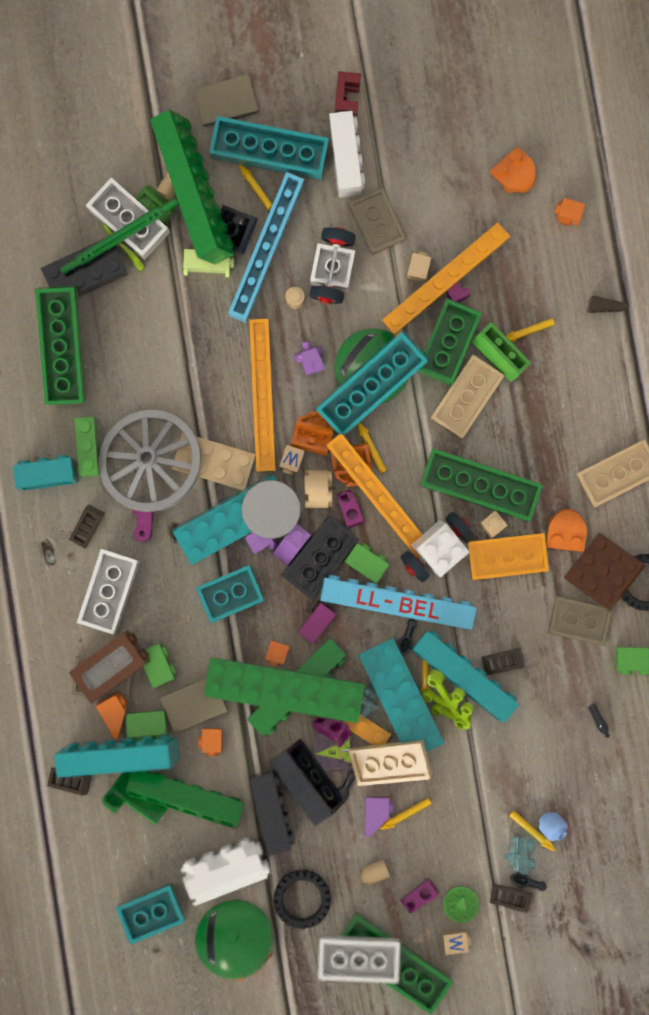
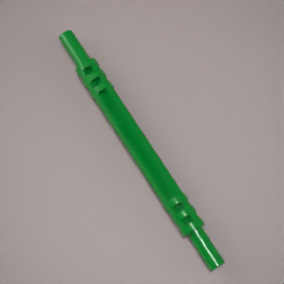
M173 198L159 208L157 206L75 256L76 259L61 267L60 270L63 274H66L79 265L83 266L163 217L164 213L179 205L177 200Z

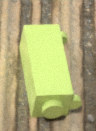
M184 249V275L188 276V272L225 273L226 278L230 277V268H234V257H229L217 264H212L197 258L194 249Z

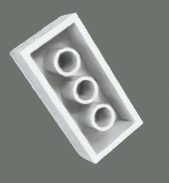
M352 111L329 113L338 196L340 198L361 195L362 189H365L364 173H360L363 166L362 155L358 154L360 152L359 135L355 136V133H358L357 116L353 117Z
M112 177L85 205L88 211L103 224H106L113 233L149 211ZM158 219L123 240V242L143 260H146L170 231Z
M101 549L77 623L115 635L140 561Z
M320 935L318 980L398 983L399 938Z

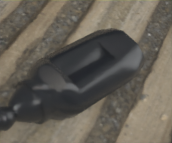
M595 704L589 705L588 709L597 724L598 730L606 738H609L608 724L604 721Z

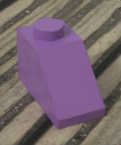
M296 524L284 537L273 555L288 566L311 535Z
M366 796L365 837H370L389 818V813H393V801H389V796Z

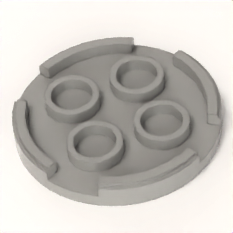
M265 480L253 485L246 493L242 502V516L245 524L253 533L263 538L284 536L294 528L299 519L300 503L297 495L288 485L277 480Z

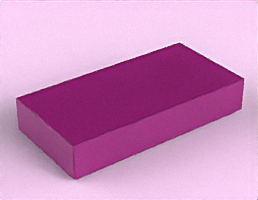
M321 602L298 633L314 644L337 613Z

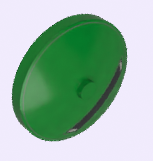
M370 328L360 330L349 336L340 346L335 359V374L339 385L393 338L394 335L382 329ZM408 380L380 404L389 402L397 397L405 388Z
M229 900L215 905L202 917L195 934V947L202 964L211 973L225 979H241L257 972L268 960L273 947V930L267 916L257 906L242 900Z

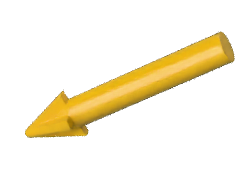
M239 164L243 179H246L267 210H271L272 202L254 179L251 171Z
M550 318L516 332L512 331L506 337L511 342H516V339L555 325L554 319Z
M359 422L357 424L359 437L361 436L364 442L368 443L369 452L380 473L387 471L368 434L370 431Z
M422 659L421 694L426 689H431L427 682L429 664Z
M426 798L392 818L389 817L379 829L395 827L399 822L431 805V801L429 798Z
M513 810L509 814L515 822L538 840L541 846L556 851L552 842L516 811Z

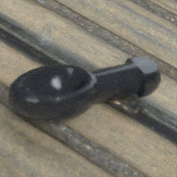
M415 619L408 620L405 634L399 639L397 647L401 655L407 654L412 648L411 637L414 628L417 626Z
M349 771L343 785L337 788L345 800L348 799L351 784L354 779L356 780L354 771Z
M518 872L510 876L511 882L517 887L524 888L529 886L539 889V891L547 889L545 882L532 880L524 873Z

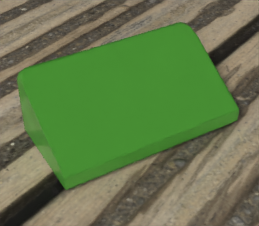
M151 185L145 186L136 198L149 211L169 202L158 194ZM175 207L170 209L159 220L165 224L177 209Z

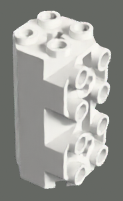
M245 837L239 840L237 845L232 846L230 843L221 847L219 853L214 854L212 850L204 853L201 859L196 860L194 857L184 861L181 873L186 872V877H183L190 899H194V906L268 878L270 866L267 859L263 860L262 858L264 851L260 841L256 842L255 839L251 840L250 837Z

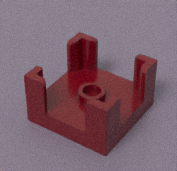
M338 71L335 113L352 111L353 117L357 116L358 118V102L347 100L348 92H360L361 73Z

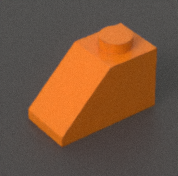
M119 691L99 700L96 704L97 710L114 739L118 738L128 708L126 697L123 694L121 695Z

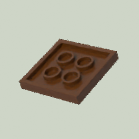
M599 533L564 578L610 612L646 566Z

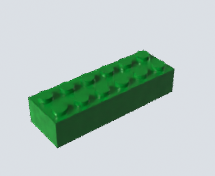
M78 286L38 287L35 289L45 405L84 403L86 401Z
M434 448L431 450L420 483V487L492 511L496 510L498 513L525 522H531L543 486L542 484Z
M358 912L354 913L339 935L394 938ZM400 942L398 983H384L432 1015L453 984V980L446 973Z

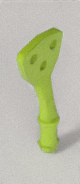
M106 224L102 225L109 236L113 234ZM122 242L117 244L128 254V258H130L139 271H143L145 267L136 255V252H133Z

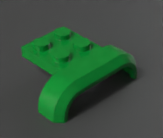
M131 771L122 772L106 795L102 797L103 806L113 814H116L122 805L125 804L156 826L168 808L125 795L124 792Z

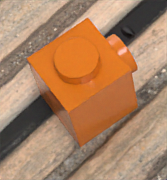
M563 197L561 203L557 202L554 211L557 214L556 220H559V223L566 226L571 224L578 226L585 204Z
M271 640L265 659L269 660L268 664L279 667L280 664L284 665L290 646Z
M223 728L202 729V736L198 738V748H202V753H206V756H218V753L222 752Z

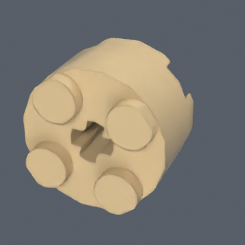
M305 470V508H328V506H332V490H328V488H332V471Z

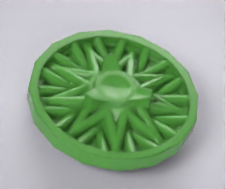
M454 887L444 896V912L454 922H468L478 912V897L468 887Z

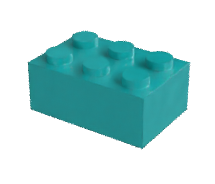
M67 455L56 456L55 460L48 459V457L38 458L37 462L34 463L29 462V460L18 461V465H12L15 489L20 491L79 483L76 460Z
M250 565L196 587L210 624L265 601Z
M172 882L123 902L115 908L130 945L182 924L186 920Z

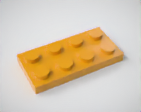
M544 533L468 543L472 580L549 571Z

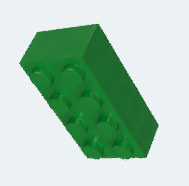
M446 299L424 351L428 356V362L417 373L452 386L482 313Z

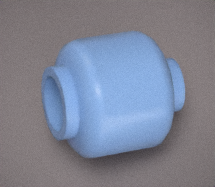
M547 812L542 815L539 820V829L549 841H560L566 836L568 825L558 813Z

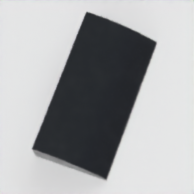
M328 515L286 567L281 576L312 600L322 588L323 578H328L329 575L334 573L359 539Z

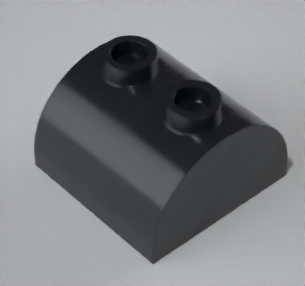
M223 205L220 215L227 226L226 233L228 238L233 243L232 250L244 255L258 218Z

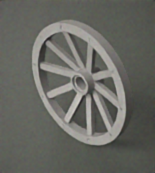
M143 410L121 419L108 432L99 453V473L106 490L120 504L140 512L161 511L180 502L194 487L201 469V450L195 434L179 417L161 410ZM148 419L167 421L150 447ZM139 421H142V448L124 431L127 427ZM173 425L180 428L187 437L184 440L157 450ZM120 434L137 451V454L110 452V449ZM186 445H191L192 464L159 457ZM152 455L150 461L144 462L145 456ZM108 458L136 460L113 476H109ZM158 464L189 469L190 473L180 488ZM139 467L127 496L124 497L117 491L113 483ZM153 469L176 493L164 500H157ZM145 470L151 503H141L132 500Z

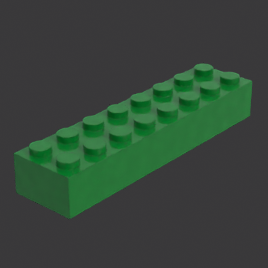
M168 109L150 119L197 258L217 264L234 255L232 250L233 243L226 233L227 226L221 218V209L215 201V192L209 184V174L203 167V157L197 150V140L190 130L192 128L191 123L187 118Z
M210 657L204 697L358 723L365 683Z

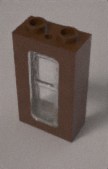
M127 630L121 633L69 672L91 704L151 662L148 652L137 643L138 639L133 632Z

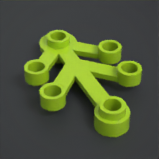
M432 670L427 677V682L430 686L436 688L442 697L436 695L432 690L426 689L422 694V698L426 702H432V700L437 702L431 708V712L434 715L441 716L442 714L453 720L457 728L461 730L469 729L472 721L470 715L474 710V706L469 702H465L461 707L462 712H460L458 705L464 698L465 692L460 688H455L452 693V699L442 684L445 679L444 674L439 670Z

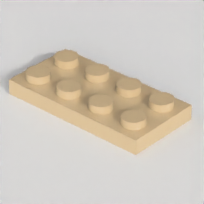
M472 355L430 419L463 439L505 375L475 355Z
M183 432L180 441L187 438ZM196 437L201 450V469L198 477L235 489H245L256 455ZM189 444L177 449L174 460L192 464L191 445ZM174 466L171 468L185 474L190 473L189 469Z
M645 439L576 474L593 508L649 480V446Z
M423 740L352 747L349 750L358 786L426 780L432 777Z

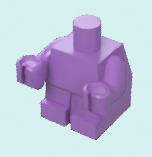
M309 341L303 342L304 350L294 354L295 362H302L306 375L324 370L320 357L324 353L322 346L311 347Z
M255 533L245 537L254 554L267 547L274 550L279 546L276 538H263Z

